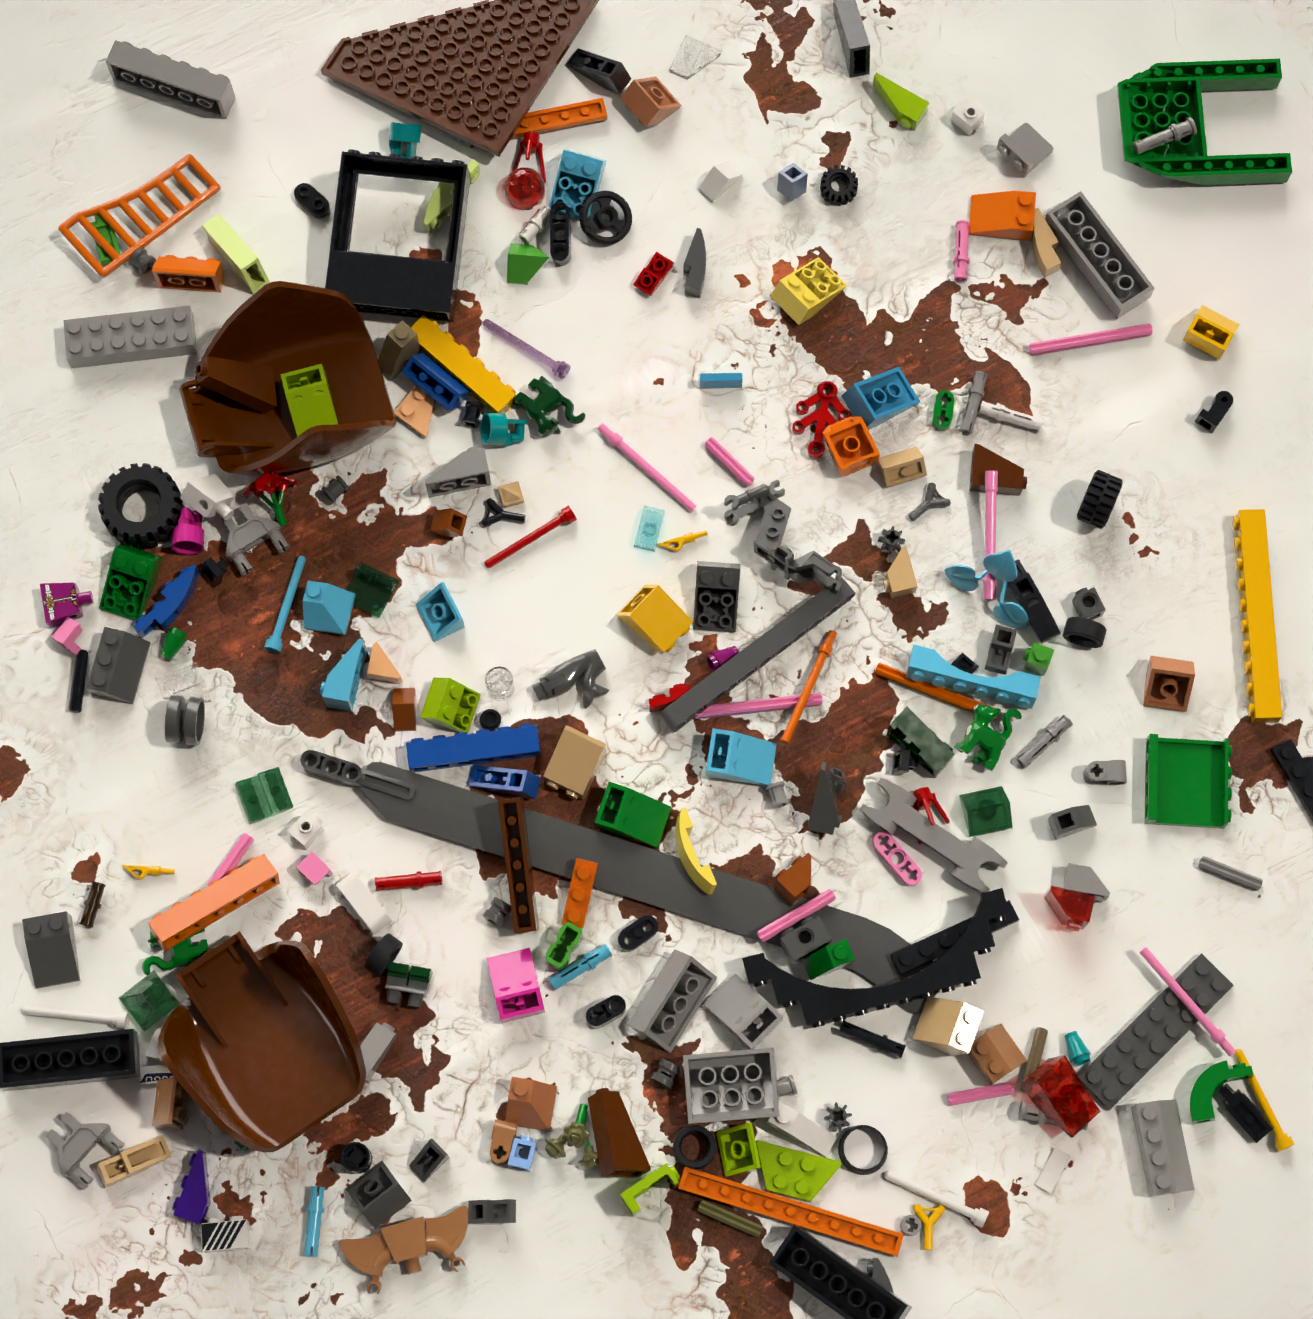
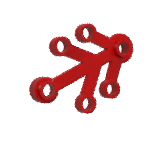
M830 381L821 382L817 387L816 394L805 401H799L796 405V412L799 415H805L808 413L809 407L821 401L818 410L802 420L795 421L792 427L795 434L801 435L806 427L817 421L814 441H811L808 445V454L814 459L821 458L824 455L825 445L822 443L825 423L832 425L837 422L828 410L829 402L838 412L839 421L846 419L840 416L841 413H846L848 417L851 416L850 411L844 408L836 397L838 393L837 386ZM829 390L831 393L829 395H825L823 391ZM804 405L806 410H800L799 406ZM801 425L803 429L797 430L795 426ZM814 448H817L820 450V452L818 454H815L812 452V450Z

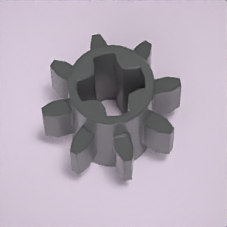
M894 526L888 531L883 529V536L878 538V542L883 543L881 551L886 549L889 551V555L894 550L900 552L901 546L899 544L905 543V539L900 538L902 530L898 532L894 530ZM889 538H893L894 543H890Z
M831 768L830 775L835 793L840 794L847 784V781L844 780L845 774L840 769Z
M835 1102L833 1110L829 1107L826 1108V1111L830 1114L824 1117V1120H829L831 1123L829 1129L836 1126L838 1131H841V1125H850L846 1119L851 1117L852 1113H846L847 1105L841 1108ZM841 1112L843 1121L838 1120L835 1122L833 1120L835 1116L832 1113L837 1114Z

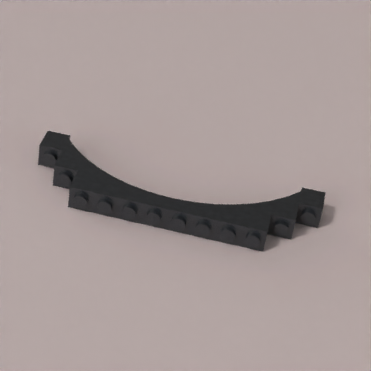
M1003 888L979 894L981 900L975 914L956 942L940 958L926 968L899 981L887 985L857 989L823 986L797 978L778 968L765 958L763 952L742 958L749 984L754 983V987L766 985L767 979H771L777 1004H782L783 1008L796 1005L795 1000L800 999L806 1025L811 1024L812 1028L825 1025V1020L832 1018L834 1022L847 1019L846 1015L850 1013H855V1016L867 1014L869 1008L876 1007L877 1011L890 1007L889 1003L898 1001L899 1005L912 1002L911 997L920 995L921 999L934 996L933 991L939 989L942 990V993L955 990L954 985L962 983L964 987L977 984L976 979H980L981 976L974 952L977 951L978 955L991 952L990 947L995 946L988 920L992 919L993 923L1006 920L1005 915L1010 914Z

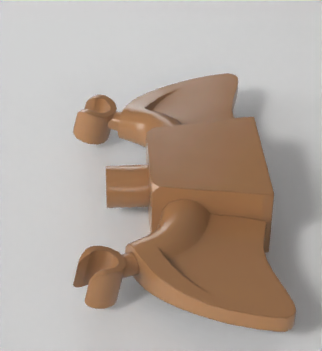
M463 1205L439 1218H426L425 1221V1218L422 1216L383 1227L381 1231L368 1238L342 1239L339 1241V1246L345 1257L354 1267L373 1276L367 1285L368 1293L372 1284L377 1285V1294L380 1292L382 1284L379 1281V1277H382L383 1270L388 1264L393 1261L396 1264L405 1262L408 1274H414L422 1271L419 1258L427 1256L430 1251L440 1252L446 1259L449 1258L451 1268L458 1272L453 1265L454 1262L459 1260L464 1266L465 1263L461 1257L455 1256L454 1252L461 1245L467 1231L468 1207Z

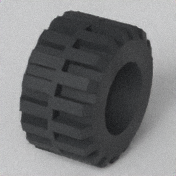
M1097 470L1080 505L1077 519L1102 529L1106 525L1123 485L1122 479Z

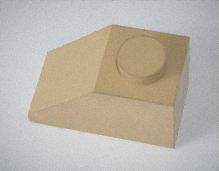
M902 547L887 571L885 580H883L885 592H889L890 598L916 593L918 586L907 547Z

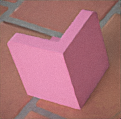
M67 617L53 634L52 638L63 648L77 655L81 648L74 641L83 629L78 622Z
M313 852L297 866L298 871L313 885H317L326 875L331 876L333 874L331 869Z

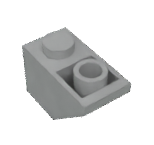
M1071 863L1066 866L1062 893L1068 894L1067 897L1073 899H1081V896L1090 898L1089 901L1102 903L1103 900L1106 901L1109 898L1110 892L1091 867Z

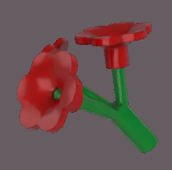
M264 473L248 486L243 496L248 498L254 494L259 499L262 498L274 510L278 523L284 526L287 524L282 510L284 493L287 492L288 485H297V480L279 476L278 473ZM279 486L278 491L280 492L277 502L274 492L275 487ZM264 491L270 494L273 502L264 495Z

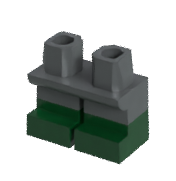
M389 961L388 978L385 989L388 991L387 1002L399 1005L401 994L409 995L407 1006L420 1009L423 998H427L433 973L432 970L412 965L410 968L407 964Z

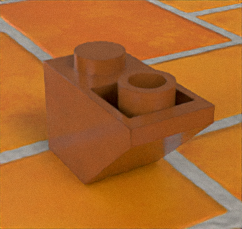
M809 853L804 857H797L788 870H781L775 877L776 881L773 888L791 906L809 891L811 885V855Z

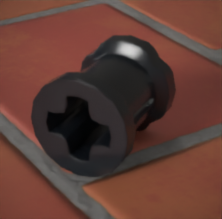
M467 401L465 404V416L462 418L461 424L470 428H479V417L484 407L478 402Z

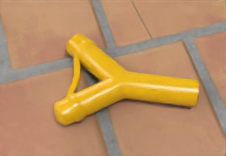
M915 1204L913 1206L914 1213L924 1226L923 1250H933V1226L946 1209L943 1205H938L936 1208H924L920 1204ZM924 1210H926V1211H934V1212H933L932 1215L928 1218V1216L926 1215V1213L924 1212Z

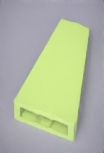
M217 214L202 225L208 238L253 294L264 285L270 283L258 257L220 214Z

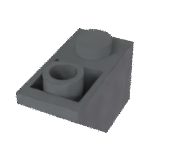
M1089 805L1071 807L1053 813L1048 818L1055 840L1097 826Z

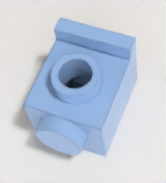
M520 1135V1139L514 1138L508 1160L509 1167L531 1172L537 1143L533 1142L534 1138ZM521 1149H526L528 1151L526 1157H521L519 1155V1151Z

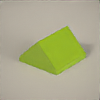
M752 1122L716 1132L725 1177L759 1171L761 1169Z

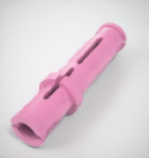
M966 220L956 222V249L953 264L955 265L954 281L958 283L967 281V266L970 263V258L968 257L969 222Z

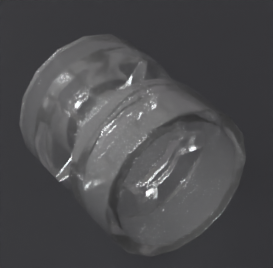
M501 666L494 667L487 672L485 684L489 696L497 701L509 699L515 689L511 672Z

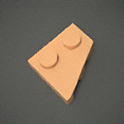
M416 385L394 411L395 417L426 439L436 400Z

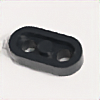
M301 183L294 189L295 200L307 212L318 219L324 218L329 214L330 205L328 200L308 183ZM304 190L308 191V192H307L306 194H304V195L301 194V192L304 191ZM319 203L322 204L319 208L315 207Z
M648 915L642 916L619 933L618 944L620 948L627 952L636 950L657 934L658 922L654 917ZM646 924L651 926V930L648 932L643 930V926ZM631 937L633 943L626 944L625 939Z

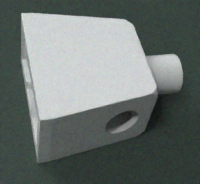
M216 474L189 481L180 497L206 518L220 515L227 521L234 514V511L229 507L233 500V494Z

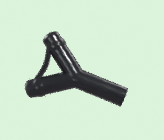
M492 498L486 500L488 513L486 518L482 520L484 527L491 526L501 520L525 523L526 515L504 511ZM490 508L496 513L491 517H489Z

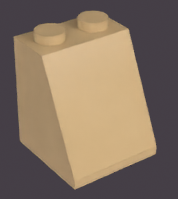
M566 725L543 775V779L546 782L545 785L553 790H558L559 788L565 791V795L574 800L578 798L583 800L606 756V744Z
M927 997L912 1039L952 1056L970 1053L984 1010L965 1002Z

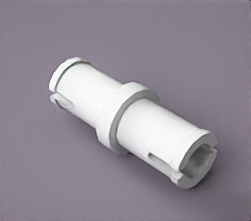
M543 205L536 216L530 218L527 227L519 234L518 237L523 243L530 244L535 235L544 229V224L550 218V208Z

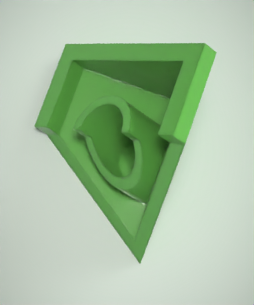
M511 243L507 260V283L528 285V282L549 257L533 245Z

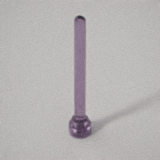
M489 319L483 321L484 327L552 368V372H554L556 377L563 380L569 373L571 365L564 361L556 362Z

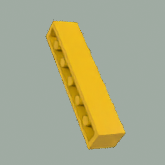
M422 315L410 327L417 333L421 352L468 388L470 394L491 413L506 414L514 405L513 398L516 396V391L509 384L505 386L494 371L489 372L479 358L476 357L474 359L464 345L460 344L459 346L449 332H443L438 328L439 325L433 318L428 319L425 315Z

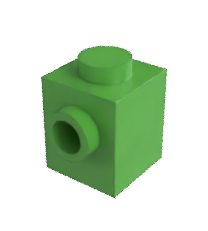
M1034 642L1031 648L1027 647L1023 656V660H1026L1024 669L1044 676L1054 649Z

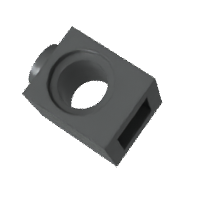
M1087 587L1082 588L1075 593L1076 595L1072 603L1079 617L1094 620L1103 616L1106 609L1095 587L1089 590ZM1089 600L1093 607L1088 608L1084 606L1083 601Z

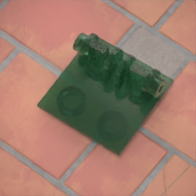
M361 562L360 566L357 565L355 567V575L346 590L356 594L354 606L380 618L399 580Z

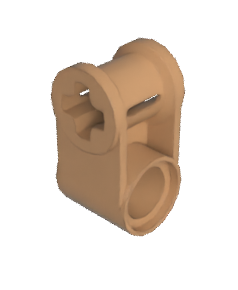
M495 1119L490 1147V1158L494 1164L503 1166L508 1163L518 1123ZM499 1149H503L504 1154H506L501 1159H497V1155L494 1154L499 1152Z

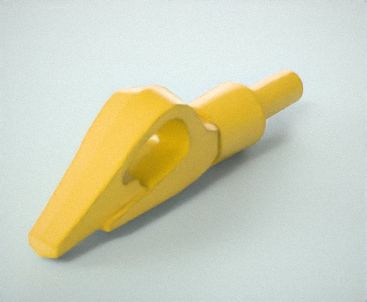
M707 530L695 534L691 532L681 537L658 543L657 546L672 551H680L684 543L694 542L695 539L706 536L708 533ZM671 544H679L677 548L669 547Z
M122 865L124 869L138 880L144 879L148 874L157 876L161 874H175V869L161 868V866ZM138 870L141 871L142 874L138 876L134 874L133 871Z

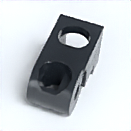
M1227 391L1218 392L1209 411L1202 409L1195 422L1213 433L1233 404L1232 394Z

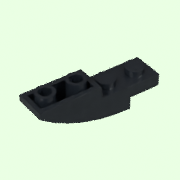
M1018 559L1015 561L1017 577L1014 581L1007 582V585L1019 605L1026 611L1028 622L1042 644L1061 633L1033 579Z

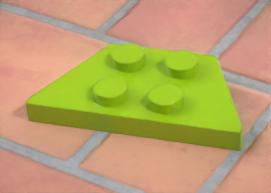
M759 1140L756 1142L766 1191L811 1202L842 1164L840 1161Z

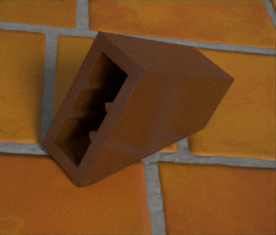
M974 444L969 491L985 492V471H998L997 494L1020 496L1022 490L1026 489L1027 477L1024 476V469L980 444Z

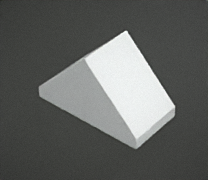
M729 161L714 165L699 186V190L714 203L742 177V174Z

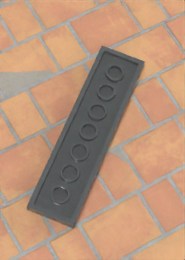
M1202 953L1175 979L1204 1014L1234 986ZM1168 986L1077 1079L1108 1110H1111L1198 1020Z

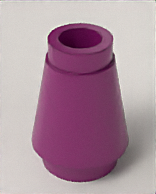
M736 646L710 652V655L706 657L708 666L714 672L737 655L739 651Z

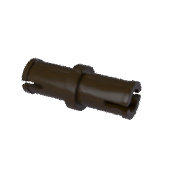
M92 881L88 898L83 903L85 908L79 922L80 925L93 928L97 911L102 906L100 901L106 887L105 884Z

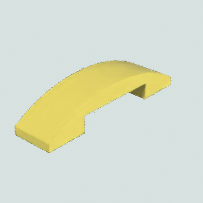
M686 807L681 808L675 827V840L680 860L695 884L706 894H713L717 883L710 866H700L689 839L693 824Z

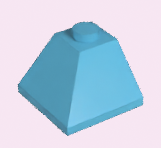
M308 581L303 597L304 628L346 635L356 594L328 583Z

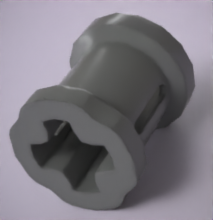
M339 475L335 477L336 480L330 485L321 488L332 503H335L336 498L342 493L350 490L349 486Z

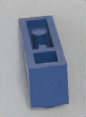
M473 765L468 786L514 797L523 796V798L536 799L541 778L528 770Z

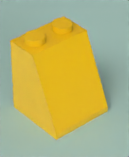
M644 585L617 614L627 626L653 649L663 653L665 651L669 652L675 646V641L678 637H683L690 630L689 626L693 623L659 585Z

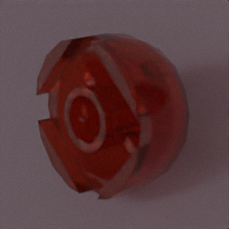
M521 167L513 170L505 181V197L510 202V205L516 209H533L534 206L540 205L545 197V183L542 176L531 168Z

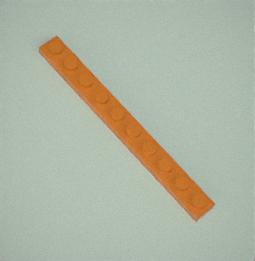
M684 1167L678 1187L682 1191L898 1257L904 1234L689 1167Z

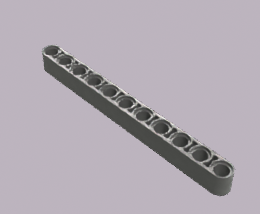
M841 577L839 579L841 582V591L839 593H835V586L830 590L824 588L666 707L659 714L660 719L672 733L677 732L840 609L856 593Z

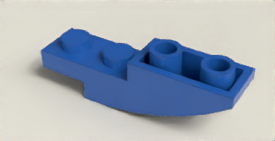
M194 564L182 569L174 581L167 582L161 591L164 600L158 601L152 607V611L146 616L142 615L137 619L136 625L133 628L142 639L158 625L163 630L168 628L183 611L194 592L199 576V571Z

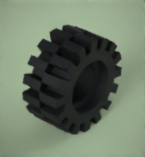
M834 165V169L829 167L827 172L823 173L820 190L822 197L825 196L824 200L826 202L830 200L831 205L837 202V206H841V202L846 205L848 200L851 202L853 197L856 196L858 177H856L855 172L851 173V168L848 167L845 170V165H841V168H838V165ZM840 179L846 182L847 188L844 191H835L831 183L834 180Z

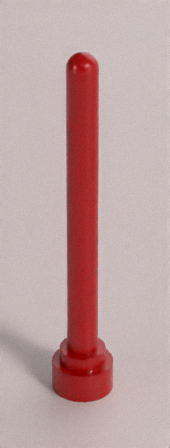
M567 505L561 509L558 517L486 560L485 566L491 568L563 523L571 524L576 521L577 518L574 512Z

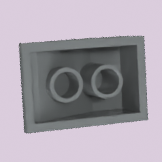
M67 911L22 919L25 944L35 988L39 989L81 981L72 916Z

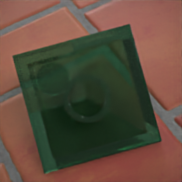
M155 970L119 997L120 1001L144 1032L180 1004Z

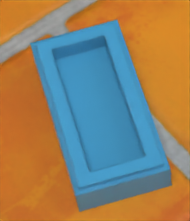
M742 373L700 374V389L742 388Z

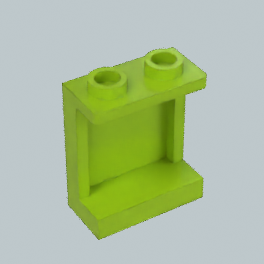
M666 1163L621 1193V1199L634 1217L641 1212V1208L635 1200L637 1197L665 1178L669 1179L674 1188L678 1187L680 1175L673 1165L669 1167Z

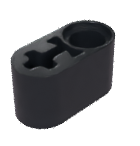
M613 995L590 1007L586 1012L588 1026L593 1029H600L622 1017L626 1011L625 1000L619 995ZM614 1001L622 1004V1009L618 1012H613L609 1008L610 1004ZM603 1007H606V1012L610 1017L606 1018V1014L600 1016V1022L591 1021L593 1013L600 1015L604 1013Z

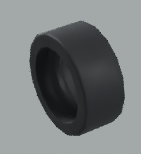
M1070 617L1066 621L1063 637L1075 645L1099 648L1103 645L1107 629L1101 623L1091 619Z
M387 933L369 954L364 968L376 977H380L388 969L389 961L393 962L396 959L403 943L390 933Z
M690 1125L681 1129L676 1135L673 1143L674 1155L683 1167L702 1169L713 1160L716 1152V1141L712 1133L705 1127ZM690 1134L701 1135L708 1143L707 1154L698 1161L687 1159L681 1150L683 1140Z

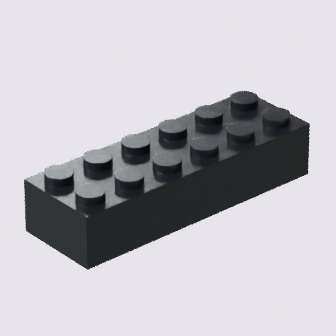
M134 1029L0 1043V1089L3 1091L140 1077L138 1032Z
M797 1225L793 1226L769 1262L770 1265L845 1319H905L912 1309L911 1305Z

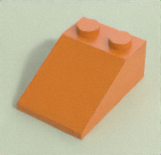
M1015 190L972 195L969 235L1030 241L1034 228L1036 192Z

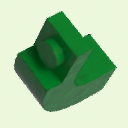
M1226 1060L1206 1069L1196 1080L1190 1096L1192 1125L1215 1121L1212 1098L1217 1088L1227 1082L1253 1078L1252 1066L1240 1063L1233 1065V1069H1229Z

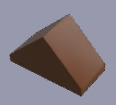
M415 688L393 689L392 711L394 732L416 731Z

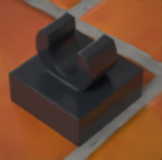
M211 557L204 561L201 572L212 586L216 587L221 584L223 575L227 572L225 568L228 567V564L224 559L216 563Z
M901 749L894 752L892 774L902 775L909 772V770H913V768H918V759L910 758V750Z

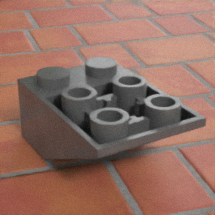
M697 561L693 629L736 632L740 564Z

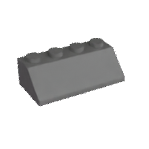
M674 949L629 1021L628 1026L644 1038L671 1053L717 977L692 956Z
M1176 1099L1133 1105L1131 1109L1149 1197L1195 1190Z

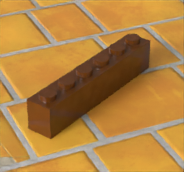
M523 796L499 799L498 805L514 933L537 931L539 929L524 799Z

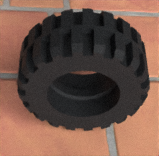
M137 463L130 464L131 468H120V473L117 475L112 473L109 476V483L104 482L102 486L104 493H99L98 498L101 503L98 505L99 513L109 533L121 544L125 542L126 545L131 547L138 545L139 549H146L147 545H151L154 548L158 546L157 542L163 540L165 543L169 540L168 535L172 533V529L178 524L181 509L184 507L183 500L180 498L181 493L175 481L167 472H163L160 467L154 466L151 468L150 464L143 463L142 467H139ZM152 491L160 496V507L150 519L133 522L123 516L122 509L124 503L134 493Z

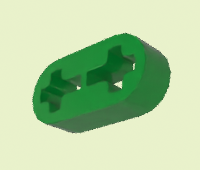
M947 390L940 391L934 403L932 425L938 431L947 430L952 422L955 399L954 395ZM943 397H946L947 401H949L946 404V408H942L941 400ZM941 413L945 414L944 420L946 422H944V425H941L939 421Z

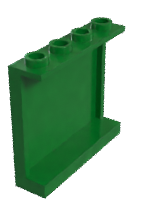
M1158 734L1148 735L1146 738L1144 824L1224 829L1231 822L1232 813L1231 809H1228V801H1231L1232 790L1228 788V780H1231L1232 767L1228 766V758L1232 756V746L1229 745V738H1225L1223 741L1158 738Z

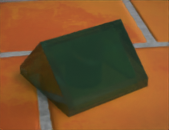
M1002 786L959 795L969 838L1013 828L1010 801Z

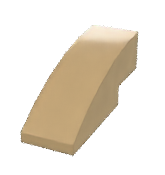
M1036 208L1034 228L1031 236L1032 246L1038 267L1045 278L1059 271L1061 261L1055 253L1058 240L1040 209Z
M162 1135L98 1163L96 1169L104 1188H107L159 1164L172 1155Z

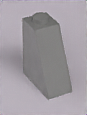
M376 1022L360 1045L366 1068L365 1081L368 1083L397 1038V1035L394 1033L395 1028L385 1022L382 1025Z

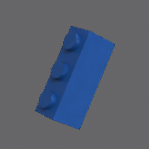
M424 353L412 355L401 372L449 411L460 408L470 393L468 388Z

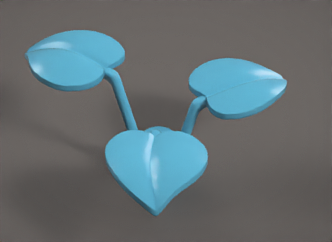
M1010 550L986 556L983 560L986 570L976 576L972 568L965 565H952L945 568L944 571L949 580L956 587L964 591L976 590L979 586L978 581L988 573H991L997 579H1002L1000 605H996L993 609L995 616L1000 622L1009 627L1026 628L1029 626L1028 615L1020 605L1013 602H1004L1007 582H1012L1017 577L1016 563Z

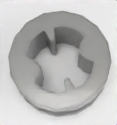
M907 1215L902 1219L900 1228L905 1235L913 1236L921 1230L922 1224L917 1216ZM909 1219H913L917 1229H912L913 1232H909L908 1227L905 1226V1221L909 1222Z

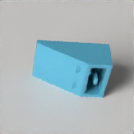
M569 149L563 150L549 208L556 202H563L568 206L571 217L579 219V212L583 202L599 190L607 160ZM594 202L588 208L587 220H589ZM558 210L556 213L565 215L566 211Z
M712 728L705 777L768 786L771 784L777 743L734 731Z

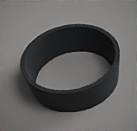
M857 1125L851 1127L842 1135L839 1141L838 1154L842 1164L849 1171L858 1175H869L878 1171L884 1165L888 1155V1146L884 1136L876 1128L868 1125ZM858 1128H869L876 1131L884 1142V1156L873 1168H857L850 1164L845 1157V1140L852 1131Z

